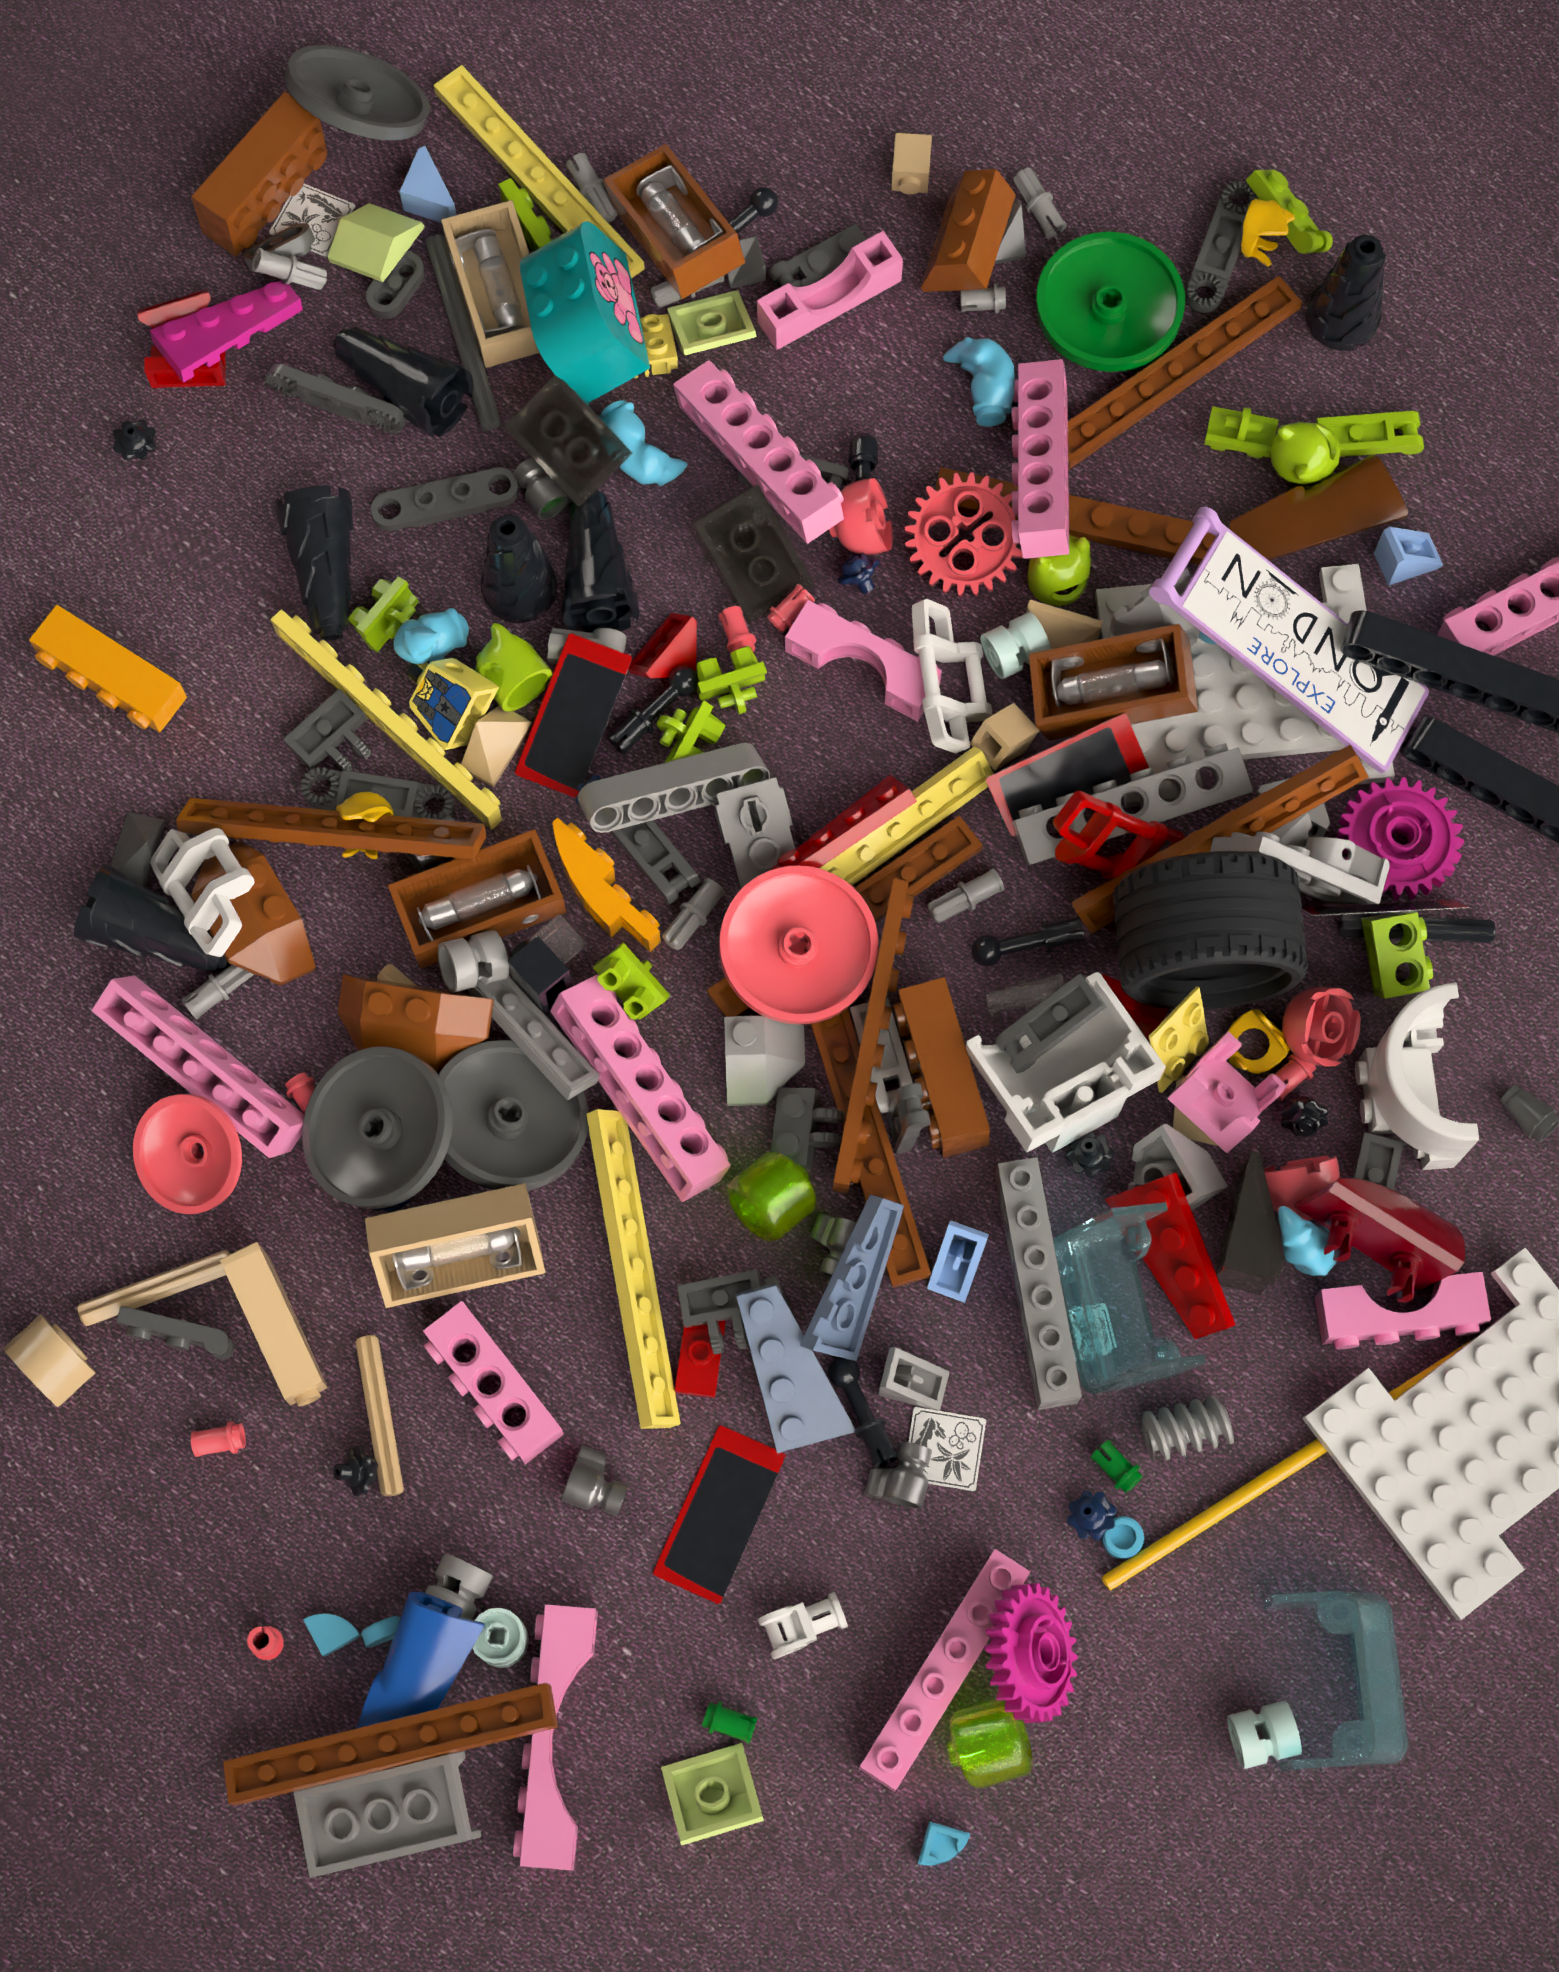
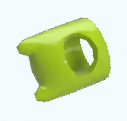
M1296 422L1281 425L1278 428V433L1272 442L1270 455L1272 466L1280 477L1292 483L1314 484L1333 474L1339 464L1341 451L1337 437L1329 428L1318 423ZM1325 437L1327 438V440H1328L1329 443H1330L1331 453H1330V450H1329V447H1328V444H1327V441H1326Z
M1069 535V554L1030 558L1027 582L1029 590L1038 600L1047 605L1063 606L1071 604L1081 597L1086 589L1091 567L1089 540L1085 537L1078 538ZM1078 585L1070 594L1058 595L1054 593Z
M494 623L490 628L492 639L476 657L475 671L499 687L494 699L504 711L511 712L526 706L545 690L553 674L551 669L527 641L510 633L504 626Z

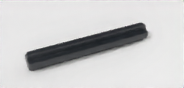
M1342 914L1338 926L1340 936L1364 938L1361 918L1375 915ZM1422 917L1427 930V939L1425 941L1492 943L1495 939L1496 927L1492 920ZM1400 923L1390 929L1389 939H1402L1404 930Z

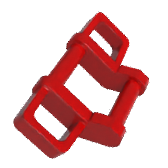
M1082 791L1074 792L1053 820L1054 827L1064 837L1055 848L1056 859L1066 864L1077 863L1101 872L1102 876L1108 880H1112L1122 872L1154 856L1165 840L1171 841L1170 846L1186 838L1181 831L1166 827L1157 821L1147 822L1124 813L1118 805L1104 802ZM1084 808L1096 811L1079 834L1069 828ZM1115 827L1138 835L1124 854L1120 853L1108 858L1095 854Z

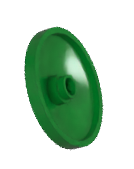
M1098 232L1084 235L1061 247L1045 265L1039 278L1036 293L1037 319L1049 343L1070 361L1089 369L1106 372L1134 369L1151 362L1161 355L1176 337L1185 309L1184 286L1172 261L1150 242L1134 235L1120 232Z

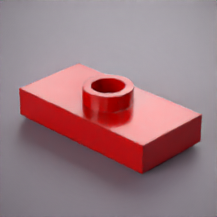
M726 1320L718 1321L723 1338L725 1334ZM707 1324L688 1328L684 1326L675 1393L708 1398L716 1397L722 1353L714 1355Z

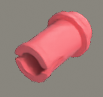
M797 584L792 592L776 608L772 606L769 609L771 613L767 616V619L783 633L787 628L790 630L792 623L798 617L807 600L814 603L815 599L806 589L803 590V587Z
M732 606L722 610L723 613H719L718 617L729 641L727 643L728 651L733 652L750 646L751 650L754 651L756 637L754 634H750L741 607Z
M1291 1054L1288 1057L1289 1062L1275 1074L1287 1085L1277 1099L1283 1101L1305 1079L1311 1080L1316 1066Z
M305 1072L294 1076L285 1084L288 1089L286 1092L287 1097H293L304 1115L315 1089L313 1085L315 1079L308 1077Z
M228 1421L227 1425L223 1427L192 1431L191 1446L194 1456L200 1457L201 1455L231 1451L232 1454H237L239 1449L246 1447L243 1425Z
M258 1626L249 1633L247 1644L257 1658L272 1660L282 1652L284 1639L278 1629L271 1626ZM268 1636V1645L261 1648V1640Z

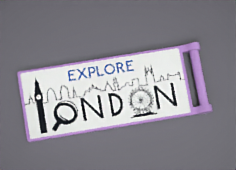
M1200 507L1193 517L1194 524L1163 576L1161 579H1156L1149 590L1151 598L1158 603L1168 605L1345 746L1351 744L1355 753L1379 773L1387 771L1427 698L1429 689L1420 683L1346 657L1341 652V646L1348 624L1228 529L1220 521L1213 509ZM1206 532L1213 534L1216 538L1183 593L1179 596L1174 587Z

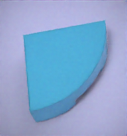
M316 1614L303 1619L323 1657L328 1656L361 1636L359 1631L350 1622L336 1615Z
M929 1821L918 1864L932 1866L951 1860L965 1847L970 1833Z

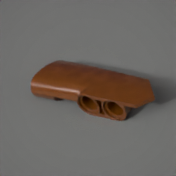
M1371 455L1307 489L1304 486H1298L1231 520L1229 529L1267 560H1271L1404 519L1408 515V510L1383 462L1376 455Z

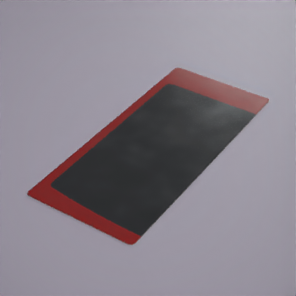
M572 633L568 635L516 767L515 775L576 798L578 796V785L585 781L632 661V656Z
M1123 713L987 777L986 782L1006 827L1013 837L1016 836L1012 822L1020 819L1018 811L1041 804L1043 811L1058 806L1057 798L1076 791L1093 795L1095 794L1094 786L1112 780L1116 781L1117 787L1131 782L1130 774L1148 769L1149 766L1128 716Z
M1450 899L1302 907V910L1312 916L1469 908V906Z
M720 1425L660 1555L653 1575L709 1601L720 1604L786 1457L785 1453H777L774 1448Z

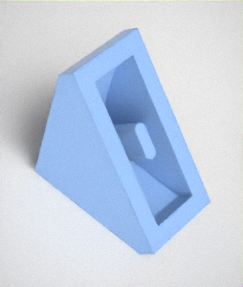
M426 147L418 148L400 189L403 210L442 223L441 219L457 215L455 204Z
M1388 527L1383 531L1374 551L1388 586L1437 570L1443 566L1429 533Z
M950 1220L927 1289L965 1303L989 1234Z

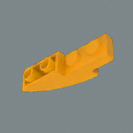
M557 817L552 822L558 854L570 885L583 907L611 938L621 928H624L644 948L651 952L661 942L658 929L660 926L659 922L645 909L639 912L630 904L632 901L631 897L622 887L617 884L611 887L616 881L614 868L612 867L615 863L611 857L601 848H597L594 851L584 842L587 838L576 825L571 822L566 825Z

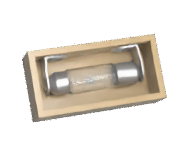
M510 200L441 219L452 265L456 272L485 368L540 353L533 338L520 273V261L529 254L513 201Z
M526 1183L365 1218L369 1254L386 1308L545 1273L540 1239Z

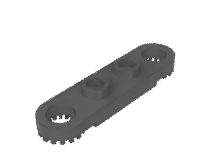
M1238 181V183L1231 182L1222 191L1186 291L1188 305L1197 312H1212L1220 306L1241 250L1243 223L1249 204L1242 208L1240 206L1236 208L1235 205L1233 207L1229 198L1234 195H1241L1248 200L1249 204L1252 200L1258 199L1247 182L1245 184L1242 181ZM1199 287H1208L1213 290L1215 296L1212 299L1209 298L1208 301L1207 299L1202 300L1203 298H1198L1199 296L1196 295L1195 290Z
M273 363L265 376V381L270 385L269 387L276 388V392L281 390L282 395L286 393L288 397H300L301 402L367 426L370 423L377 425L376 428L380 429L382 427L384 432L388 430L390 434L401 433L406 419L403 417L404 413L398 407L371 397L358 387L350 386L347 388L338 385L322 374L311 375L283 364Z
M498 467L381 493L371 504V515L375 525L383 531L391 532L395 530L396 532L398 529L411 526L415 528L487 512L486 510L507 507L509 504L512 505L514 500L518 498L519 483L514 478L513 472L507 468ZM498 479H500L501 481L505 480V482H508L511 487L505 494L497 495L490 491L491 484H494V481L498 482ZM391 503V505L399 506L401 510L395 518L385 519L380 515L381 508H384V505L388 506Z
M320 767L309 770L310 772L306 773L301 781V792L305 801L310 806L318 809L336 811L337 805L342 804L355 793L372 792L382 796L389 802L394 816L442 820L447 815L452 817L455 810L450 792L445 787L442 788L439 785L420 784L416 781L344 770L336 771ZM318 780H327L331 783L332 787L328 795L325 794L324 797H318L310 793L311 786ZM433 797L443 799L446 804L442 812H439L437 815L428 814L424 811L426 801Z

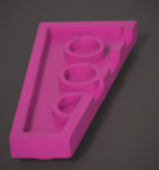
M282 280L272 282L262 288L243 295H237L225 302L209 308H203L196 313L150 330L152 342L184 383L194 377V369L203 364L210 367L220 361V354L232 346L240 349L250 343L249 338L255 332L261 331L266 333L301 312V299L289 284H284Z

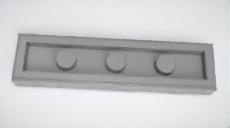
M509 975L507 979L488 984H482L478 980L476 987L467 989L471 995L494 999L492 1018L566 1100L573 1098L598 1082L600 1074Z

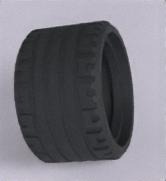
M1214 851L1186 854L1144 865L1126 875L1114 889L1113 903L1115 927L1117 930V948L1119 949L1118 960L1121 987L1129 997L1138 1003L1156 1008L1175 1009L1197 986L1200 987L1204 1010L1240 1006L1281 995L1294 988L1308 972L1298 874L1291 866L1276 857L1244 851Z

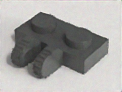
M338 689L283 739L285 745L310 770L328 756L341 771L352 772L354 768L351 766V762L336 749L344 740L359 757L366 760L371 755L368 747L353 733L368 720L366 714L341 689Z
M779 1088L769 1165L775 1169L812 1170L814 1148H837L841 1146L842 1137L835 1133L817 1132V1124L843 1123L845 1113L838 1109L819 1108L821 1092L816 1088Z
M758 1270L677 1285L684 1326L688 1328L707 1324L714 1355L724 1353L725 1346L718 1321L732 1319L734 1339L739 1350L749 1348L735 1293L761 1287Z

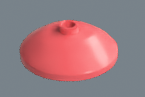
M183 1093L168 1096L157 1101L143 1114L134 1134L133 1160L139 1180L147 1193L157 1203L177 1213L198 1214L217 1207L232 1193L241 1172L242 1149L235 1126L228 1115L217 1104L199 1095ZM200 1144L203 1147L204 1156L199 1151Z

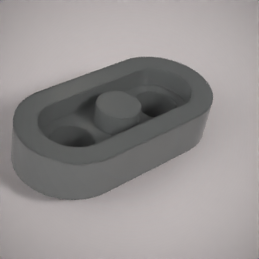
M296 224L253 245L245 251L243 258L249 270L254 272L252 270V262L258 248L288 257L289 255H294L298 258L311 251V245L314 243L315 237L309 224Z
M406 251L384 282L374 279L368 287L366 300L369 310L374 316L381 319H390L397 316L423 283L425 278L422 259L417 254ZM405 272L413 273L407 278L401 276ZM384 300L392 301L388 305H381V302Z

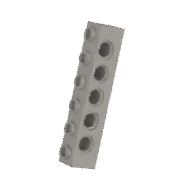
M1225 743L1204 750L1206 758L1191 762L1189 755L1167 762L1169 770L1154 774L1153 769L1148 768L1130 774L1132 782L1118 787L1115 780L1093 787L1095 794L1091 796L1104 802L1118 805L1122 812L1126 813L1121 807V798L1127 792L1134 793L1139 797L1141 806L1136 814L1129 815L1147 822H1163L1251 793L1253 789L1239 747L1228 750ZM1200 768H1206L1214 775V784L1209 790L1200 788L1196 783L1195 776ZM1163 780H1169L1177 787V797L1172 802L1164 801L1158 794L1159 784ZM1073 793L1057 798L1058 806L1043 811L1041 804L1018 811L1020 819L1014 820L1012 823L1026 866L1055 857V848L1064 837L1059 839L1051 837L1046 830V824L1051 817L1057 816ZM1085 808L1081 810L1069 826L1070 829L1078 834L1087 824L1083 816ZM1115 827L1106 840L1129 833V831Z
M1038 1157L998 1163L995 1179L1037 1410L1078 1404L1082 1394Z

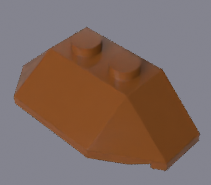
M242 841L228 846L241 867L250 872L254 878V884L249 892L234 899H229L242 922V927L223 954L227 962L252 974L268 978L270 982L279 986L315 971L316 966L302 919L265 856ZM216 856L205 859L191 894V899L194 903L211 881L227 874ZM220 914L209 929L213 938L223 923Z
M343 974L337 1013L358 1051L372 1047L397 1048L421 1058L436 1072H440L457 1054L488 1039L494 999Z

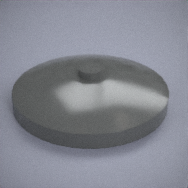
M331 45L304 47L295 51L289 59L284 78L288 91L303 108L322 121L343 131L378 140L408 139L416 136L423 130L430 111L428 98L415 81L391 64L364 52Z
M488 1041L471 1046L453 1057L440 1072L439 1076L449 1094L453 1115L451 1140L444 1159L452 1168L468 1180L494 1190L526 1183L527 1190H532L558 1179L577 1159L588 1132L586 1114L589 1111L584 1092L566 1100L514 1041Z
M366 1048L340 1060L323 1076L314 1089L303 1120V1151L309 1170L317 1183L332 1197L350 1205L366 1209L391 1207L413 1197L434 1177L449 1148L453 1115L447 1089L440 1076L428 1063L413 1054L397 1048Z

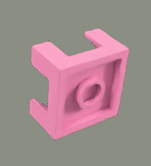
M1230 1032L1224 1034L1200 1057L1167 1098L1226 1153L1255 1129L1261 1121L1257 1118L1260 1113L1275 1101L1287 1087L1273 1073L1254 1087L1226 1060L1241 1047V1043Z

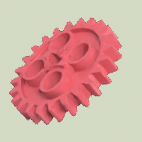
M970 472L967 482H962L958 473H954L952 485H948L941 477L939 478V491H935L932 487L927 486L926 491L929 499L927 501L918 497L915 499L916 504L921 509L920 512H908V517L916 522V525L905 527V533L915 536L914 539L905 542L906 548L917 549V552L909 558L910 562L923 563L918 570V575L923 576L930 572L932 574L929 581L931 587L940 580L944 582V594H947L952 585L957 586L959 597L963 596L965 587H971L973 595L975 597L978 596L979 585L984 584L989 592H992V580L994 578L1005 584L1006 577L1003 571L1005 569L1011 572L1017 571V567L1011 559H1023L1022 551L1016 548V545L1021 544H1014L1012 520H1016L1015 518L1018 514L1014 515L1013 508L1009 506L1012 503V493L1002 497L1003 484L1001 482L993 489L989 488V476L987 475L980 484L975 483L974 472ZM971 499L977 502L980 507L978 513L972 517L962 516L958 511L962 501ZM988 512L993 513V517L973 531L974 541L969 543L968 540L964 539L944 558L939 556L943 549L959 539L960 528L963 527L968 531ZM941 523L950 529V535L946 540L937 542L930 538L929 530L935 524ZM990 528L1000 530L1004 536L1003 541L997 546H988L982 540V535L986 530ZM965 552L973 556L975 561L970 569L961 571L954 567L953 559L959 553Z

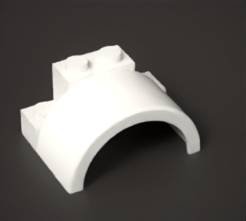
M1098 972L1086 978L1107 1008L1038 1058L1034 1065L1026 1071L1016 1073L1010 1064L1011 1057L1007 1051H1001L997 1044L981 1045L982 1039L979 1035L967 1041L966 1050L968 1056L1006 1110L1005 1122L1026 1153L1044 1143L1053 1153L1117 1118L1126 1098L1160 1080L1166 1068L1112 989ZM1024 1035L1019 1041L1024 1049L1032 1044L1027 1035Z
M1456 982L1435 986L1413 998L1397 1015L1381 1038L1378 1046L1366 1048L1359 1061L1355 1062L1356 1082L1358 1085H1363L1364 1099L1360 1101L1362 1123H1368L1370 1134L1395 1133L1404 1142L1412 1146L1415 1158L1421 1159L1422 1170L1454 1168L1479 1140L1477 1124L1451 1121L1441 1117L1439 1113L1431 1053H1438L1444 1045L1443 1038H1437L1436 1028L1443 1027V1009L1450 999L1459 997Z

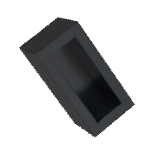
M539 936L531 942L528 940L521 942L511 952L508 965L513 981L547 1016L560 992L573 987L569 969Z

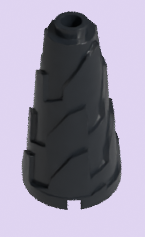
M1363 234L1355 237L1350 243L1348 242L1334 267L1329 270L1323 283L1311 295L1306 311V323L1308 324L1309 321L1312 327V336L1328 348L1338 351H1352L1355 345L1363 343L1362 347L1366 345L1378 330L1381 320L1386 255L1383 253L1380 240L1374 236Z
M357 327L347 330L343 329L336 335L333 346L337 358L353 370L357 378L383 395V400L402 410L404 413L403 417L431 437H434L433 434L441 437L454 428L462 418L468 407L461 402L463 394L465 393L472 397L473 377L468 370L442 357L437 359L413 346L405 347L379 334L378 337Z
M314 486L284 493V504L277 497L275 500V510L281 535L285 536L291 562L296 571L302 604L307 608L313 633L320 635L321 640L328 641L342 638L343 631L348 630L349 627L348 600H351L349 565H351L350 530H353L352 500L350 492L346 489L338 487L339 496H331L330 486Z
M584 489L574 499L573 505L570 506V533L564 584L565 599L562 606L563 620L565 625L573 631H577L576 625L585 627V632L593 633L594 630L599 628H610L622 632L631 627V617H634L636 622L638 620L639 604L637 593L634 592L632 578L626 568L623 548L618 541L611 503L597 489Z
M504 514V516L492 521L487 535V551L481 577V592L486 607L487 605L490 607L492 614L512 623L530 622L539 619L538 614L546 609L547 612L555 601L557 580L544 550L540 547L538 540L530 532L527 525L519 516Z
M104 865L99 870L86 895L90 897L86 906L81 905L74 928V938L104 948H115L139 957L146 958L150 956L180 967L189 966L215 973L219 967L224 970L228 967L229 963L224 955L217 957L206 954L184 925L185 917L179 907L169 903L166 897L136 883L134 878L108 865ZM208 930V931H207L208 934H209V935L211 936V938L213 939L212 934H211L210 931Z

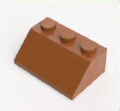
M997 169L964 171L950 194L921 285L923 292L987 289L1016 196Z

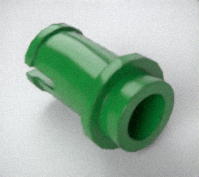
M1107 1440L1100 1447L1111 1457V1461L1098 1450L1090 1458L1116 1483L1114 1488L1116 1490L1121 1488L1126 1494L1143 1478V1475L1139 1472L1140 1466L1138 1464L1133 1466L1112 1442Z
M719 1701L718 1704L709 1702L702 1727L708 1728L709 1734L716 1731L749 1744L758 1717H752L723 1707L722 1701Z

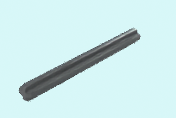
M442 234L429 236L426 239L428 253L463 368L468 370L473 377L472 399L481 428L484 431L497 429L501 425L500 417L456 272L452 265L445 236Z

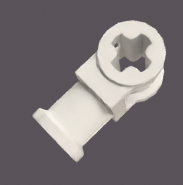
M835 1592L829 1593L828 1599L805 1607L804 1603L795 1606L791 1605L773 1611L758 1619L759 1625L765 1626L772 1644L773 1651L770 1653L772 1659L791 1654L806 1647L809 1643L817 1641V1634L838 1626L841 1629L848 1627ZM830 1613L828 1616L813 1621L817 1617ZM778 1624L782 1625L787 1641H784Z

